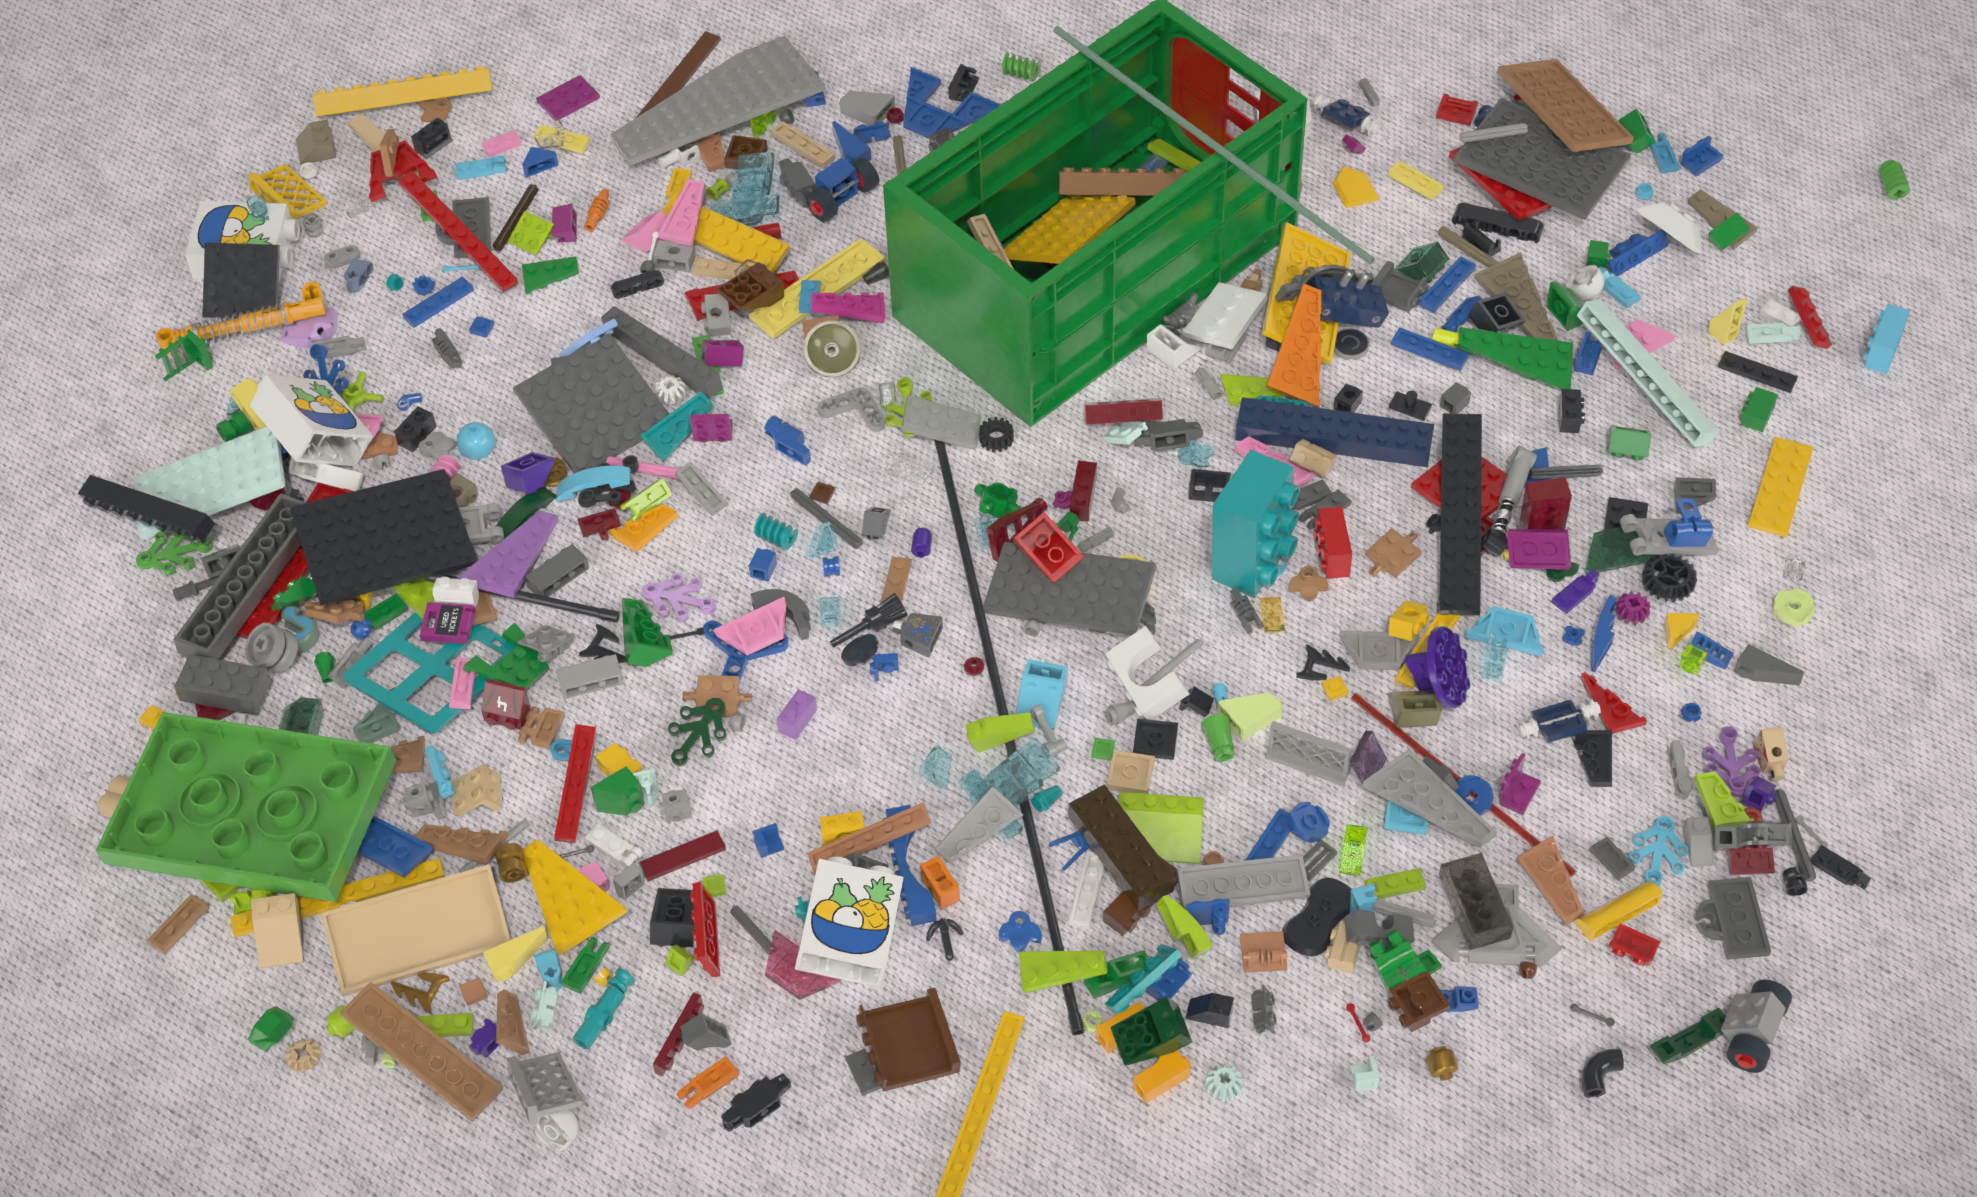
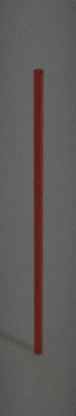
M1357 693L1353 694L1351 699L1424 759L1429 757L1439 765L1444 764L1401 728H1397L1396 724ZM1446 766L1457 782L1461 777ZM1473 792L1469 793V795L1474 799L1478 797V795H1474ZM1492 803L1490 810L1492 814L1533 847L1541 843V841ZM1563 860L1569 876L1573 877L1577 871Z

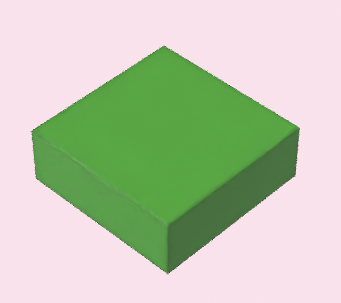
M1095 738L1091 758L1112 761L1115 740Z

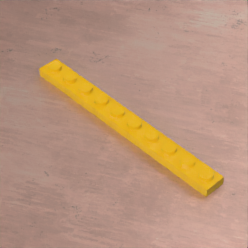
M437 858L419 863L404 878L390 871L344 884L336 902L302 896L297 897L300 919L340 908L341 905H346L350 901L361 902L443 878L445 875L441 860ZM252 910L230 916L235 938L254 933Z
M1004 1011L935 1197H961L1023 1028L1025 1016Z

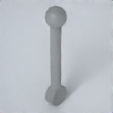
M1802 816L1796 817V823L1801 824L1820 846L1828 847V843L1822 841L1804 822Z

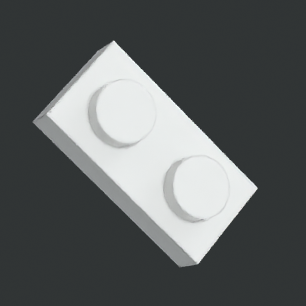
M1771 298L1759 312L1772 321L1785 323L1789 327L1797 326L1802 321L1798 313Z

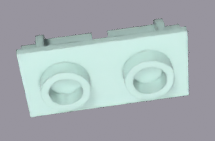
M654 768L633 773L640 782L644 803L653 805L656 802L655 793L659 792Z
M544 981L541 988L536 989L534 994V1001H537L536 1007L532 1008L530 1020L533 1021L531 1029H534L536 1024L540 1025L542 1029H548L552 1025L554 1010L547 1009V1007H555L558 992L555 987L550 986L546 988V981Z

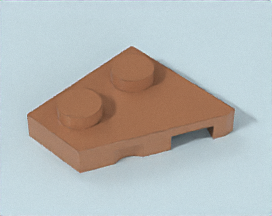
M377 432L360 460L370 459L381 454H388V456L398 455L396 436Z

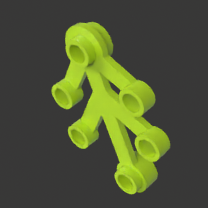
M903 377L897 381L898 390L903 395L904 407L895 404L892 400H888L883 404L884 410L887 413L895 412L904 416L906 398L908 395L911 396L910 393L913 389L912 381L908 377ZM923 391L919 397L928 401L933 399L930 391ZM889 414L885 417L887 426L902 428L903 420L896 418L894 414ZM902 431V433L908 437L916 435L913 433Z

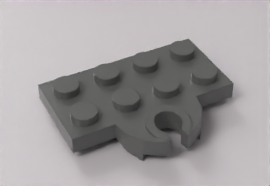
M489 197L452 201L453 213L492 252ZM436 224L435 232L437 239L444 244L454 245L455 258L468 257L445 232H441L442 229Z
M1751 877L1709 880L1707 887L1711 899L1700 903L1695 920L1700 921L1703 918H1707L1712 923H1698V931L1709 939L1722 941L1727 960L1770 956L1771 948Z

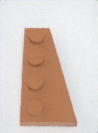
M719 132L692 142L694 146L697 145L699 147L700 157L709 172L725 167Z
M1553 836L1517 857L1519 864L1565 925L1584 915L1583 908Z

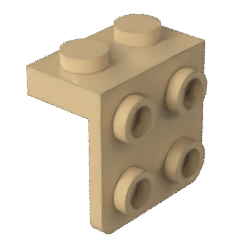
M482 764L452 781L455 788V794L452 795L454 815L459 817L481 804L494 811L502 809L500 776L496 771Z

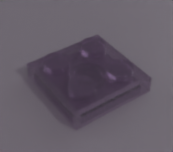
M1365 730L1350 759V764L1361 784L1383 768L1387 760L1373 731Z

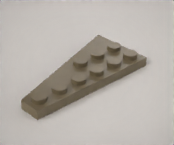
M1521 252L1475 274V279L1490 296L1504 292L1508 295L1526 320L1525 323L1518 326L1529 337L1558 339L1551 321L1547 318L1546 309L1542 306L1535 283L1530 278L1528 267L1524 264Z

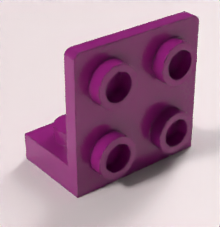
M729 414L690 415L694 441L702 443L707 441H732L733 419L729 418Z
M1521 753L1518 759L1514 758L1510 766L1511 772L1510 774H1505L1501 783L1503 787L1499 793V797H1501L1500 805L1521 815H1524L1541 784V780L1522 772L1526 755L1524 753Z

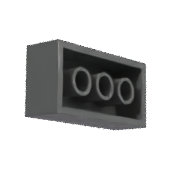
M189 654L174 688L179 701L257 715L271 681L266 668Z

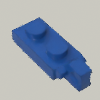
M1480 296L1466 298L1446 319L1447 322L1442 326V329L1452 332L1458 331V326L1468 320V313L1475 303L1482 298Z

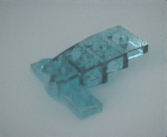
M764 152L739 155L738 170H735V184L732 185V199L710 201V210L746 226L762 222L765 215L779 214L780 197L777 194L770 195L774 153Z
M1034 738L1001 762L984 779L974 769L960 778L958 784L970 797L972 806L976 804L991 786L1000 792L1010 803L1017 806L1027 800L1026 796L1044 786L1043 781L1059 772L1060 766L1038 739ZM1014 820L1008 826L999 830L998 833L1006 842L1022 832L1023 829L1019 822Z

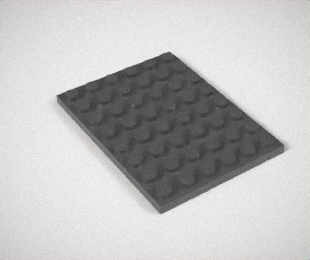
M1500 98L1476 130L1525 123L1528 126V132L1526 134L1464 143L1454 156L1453 161L1586 220L1629 162L1631 154L1613 146L1572 152L1535 112Z

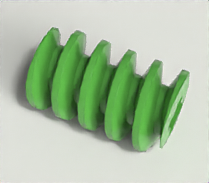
M1009 52L1005 53L1002 62V70L1005 75L1010 74L1013 77L1016 75L1017 78L1023 77L1024 80L1029 78L1032 82L1038 77L1041 67L1040 61L1035 65V59H1032L1029 63L1028 57L1022 61V56L1019 55L1016 60V55L1012 54L1011 58H1009Z
M1895 160L1883 162L1879 166V173L1887 196L1890 199L1907 196L1910 193V186L1903 166Z

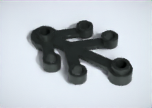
M629 455L622 460L623 466L629 467L631 473L638 470L639 462L636 456ZM601 463L598 467L610 465L608 463ZM630 480V484L611 488L608 483L600 485L594 490L593 487L585 489L579 493L578 503L582 507H591L596 502L610 501L614 505L619 504L622 501L621 495L614 490L625 489V492L633 493L636 490L635 482ZM604 491H614L610 494H601Z

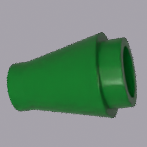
M330 652L318 653L315 656L314 663L322 683L333 682L327 675L334 668V657Z

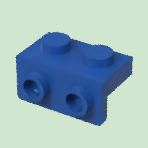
M1710 136L1700 139L1692 147L1686 148L1682 154L1681 165L1695 176L1700 175L1723 159V154L1710 145L1712 139Z

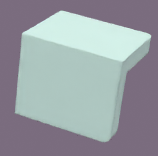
M1374 1055L1369 1056L1368 1064L1351 1066L1355 1091L1378 1088L1379 1076Z

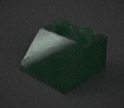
M1436 241L1414 247L1393 271L1419 282L1423 277H1426L1427 283H1430L1435 279L1436 273L1445 268V263L1449 260V257L1439 242Z
M300 697L286 706L278 729L319 735L325 713L321 699Z

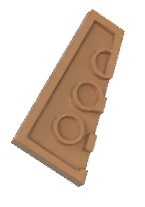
M425 736L417 737L418 740L407 742V740L399 741V745L390 747L396 758V763L391 773L423 771Z
M425 824L414 835L430 844L433 850L482 864H487L495 854V850L508 838L507 831H499L497 834L490 833V830L481 829L480 832H473L469 828L461 827L457 830H451L450 826Z

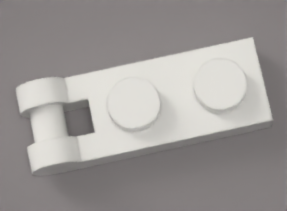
M598 824L585 837L587 843L624 868L630 866L636 859L639 860L643 856V852L638 847H633L601 824Z

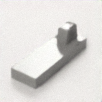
M691 462L675 472V476L712 516L728 505V502Z

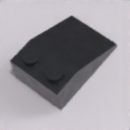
M657 889L650 920V945L662 947L677 944L681 948L693 947L695 923L692 919V911H694V905L690 895L693 890Z

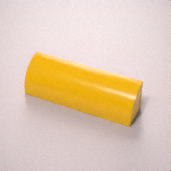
M1647 881L1575 920V923L1589 941H1592L1619 926L1620 923L1623 924L1659 904L1663 892L1656 884Z

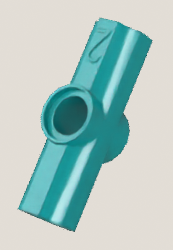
M608 986L596 1005L592 1004L588 1008L584 1022L573 1036V1042L578 1046L590 1049L601 1031H606V1026L612 1023L613 1014L625 998L618 988Z

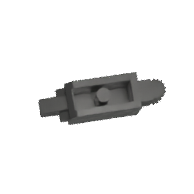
M789 158L779 161V168L781 170L779 179L783 186L786 185L790 197H793L802 207H806V196L816 189L815 182L801 162L793 163Z
M1185 419L1147 424L1148 429L1141 431L1142 434L1134 442L1136 445L1150 446L1153 451L1189 447L1190 440L1201 438L1203 430L1199 422H1186Z

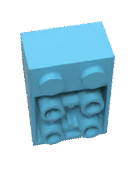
M1028 659L1015 714L1029 713L1033 709L1032 707L1040 704L1046 721L1051 730H1054L1068 682V666ZM1032 717L1034 726L1040 727L1039 723Z

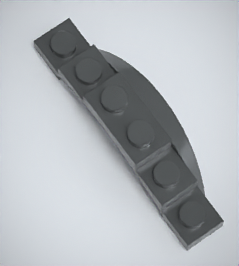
M1323 265L1316 268L1308 267L1303 271L1302 275L1295 276L1291 283L1282 285L1275 297L1278 302L1293 300L1300 292L1302 285H1309L1314 276L1341 280L1346 271L1352 270L1353 276L1350 281L1358 282L1363 273L1357 274L1354 269H1348L1339 265ZM1370 273V278L1366 284H1371L1374 280L1372 273Z

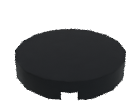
M865 634L855 638L843 649L841 659L847 666H856V662L859 661L861 663L866 662L877 652L878 639L873 634Z

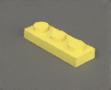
M540 125L534 135V142L583 154L590 143V137Z
M1398 161L1388 171L1389 177L1431 200H1434L1443 191V184L1401 161Z

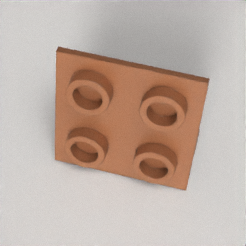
M1283 931L1240 934L1244 973L1288 970Z

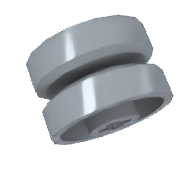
M262 623L256 626L247 638L245 655L252 665L266 668L273 673L286 671L292 665L298 651L296 636L291 631L279 628L271 623Z

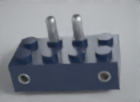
M1352 270L1346 271L1341 280L1319 276L1312 278L1309 286L1321 290L1320 320L1379 328L1389 314L1381 286L1366 284L1370 278V274L1367 272L1363 273L1358 282L1350 281L1353 276Z

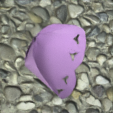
M326 307V309H330L326 310V315L300 320L296 325L286 326L280 340L292 346L311 348L312 342L331 339L338 328L337 313L332 307ZM318 328L324 329L323 335L317 334Z

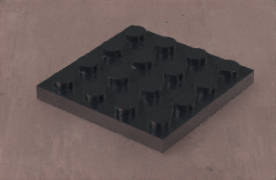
M205 242L202 317L225 318L228 315L232 318L234 313L239 318L240 312L244 314L248 310L254 312L255 308L259 311L262 307L267 309L269 305L275 307L278 304L280 245Z

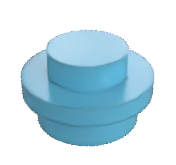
M1641 183L1635 190V195L1642 200L1651 199L1654 194L1653 187L1648 183Z

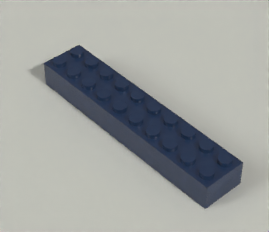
M1242 397L1236 424L1235 440L1242 441L1249 436L1265 445L1294 449L1295 445L1304 439L1336 455L1428 468L1434 424Z

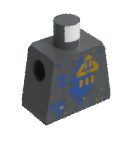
M911 613L906 623L895 620L892 632L900 634L902 646L930 657L943 629V620L940 616Z

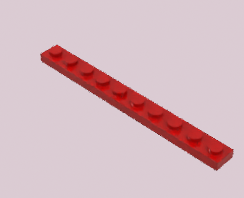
M413 171L397 179L398 184L503 293L518 284V279Z

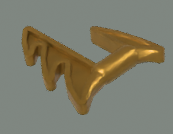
M418 973L419 979L432 983L427 992L398 982H391L394 992L400 999L403 997L402 992H404L412 1007H416L415 998H417L421 1007L428 1013H432L431 1004L441 984L449 982L450 978L449 976L436 973Z

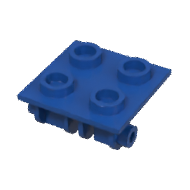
M1218 898L1206 902L1195 901L1186 904V910L1200 926L1212 924L1213 932L1216 935H1222L1226 931L1225 925L1229 918L1230 899Z

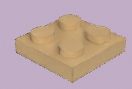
M1114 750L1106 787L1110 790L1148 794L1155 756Z

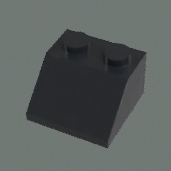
M1505 292L1478 300L1468 313V316L1478 329L1493 332L1523 324L1526 321Z

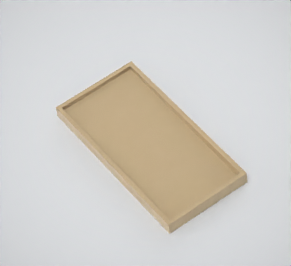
M490 864L321 913L343 997L360 992L370 981L377 987L385 985L392 981L395 982L415 976L418 973L429 972L483 956V952L511 940Z

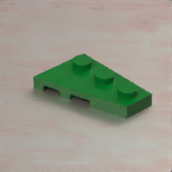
M577 257L522 264L525 294L528 295L533 290L543 289L548 284L556 281L560 282L579 274Z

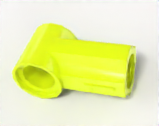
M1435 328L1432 340L1467 352L1458 348L1459 330L1452 332Z

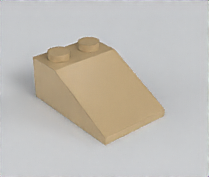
M295 893L251 899L259 968L304 962L299 901Z

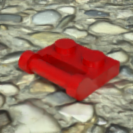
M1444 93L1436 113V118L1471 126L1479 101L1473 100L1472 102L1454 98Z

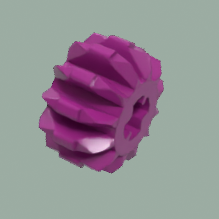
M1630 591L1629 594L1623 593L1621 598L1617 600L1616 614L1619 615L1620 620L1626 619V624L1633 621V624L1636 626L1638 622L1643 624L1645 619L1649 617L1651 605L1647 601V596L1641 597L1640 592L1634 594Z

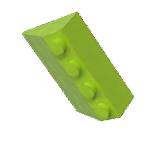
M1119 792L1118 803L1161 858L1167 862L1200 864L1204 797Z

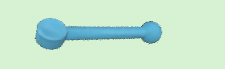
M476 264L457 267L445 265L442 268L444 272L467 269L480 270Z

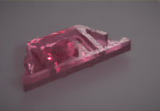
M776 930L773 932L765 970V976L799 1000L841 982L842 979L795 970L799 946Z

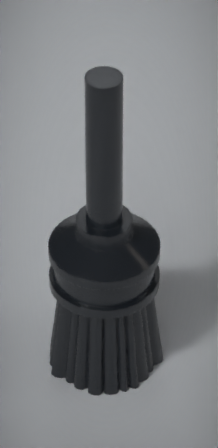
M893 593L879 605H873L870 609L864 610L865 618L861 619V623L830 640L833 648L865 629H873L878 632L881 628L887 627V624L908 616L899 597Z

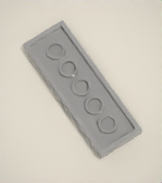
M1303 855L1176 869L1180 897L1184 909H1186V904L1195 901L1206 902L1218 898L1230 899V907L1310 897Z

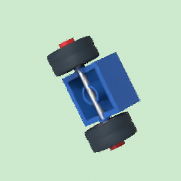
M841 157L815 175L816 189L807 194V206L818 220L822 222L828 221L837 214L839 206L858 194V190L866 193L879 184V175L875 167L865 158H859L850 164Z

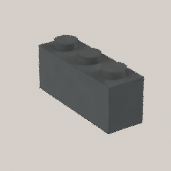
M571 544L551 559L546 560L544 564L535 570L530 571L525 576L527 587L534 594L549 597L589 569L588 560L581 551Z

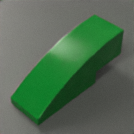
M1143 950L1109 960L1107 963L1108 974L1084 979L1083 983L1094 999L1119 989L1123 984H1129L1131 982L1130 976L1135 971H1139L1146 966L1144 961L1149 956Z

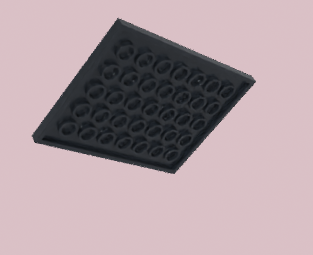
M445 469L290 507L320 605L467 568L477 562Z

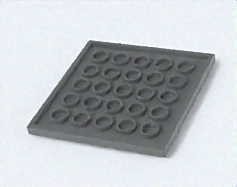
M610 333L600 337L601 339L592 345L590 343L513 387L516 396L573 473L598 467L601 463H606L607 457H616L642 442L640 435L669 415V412Z

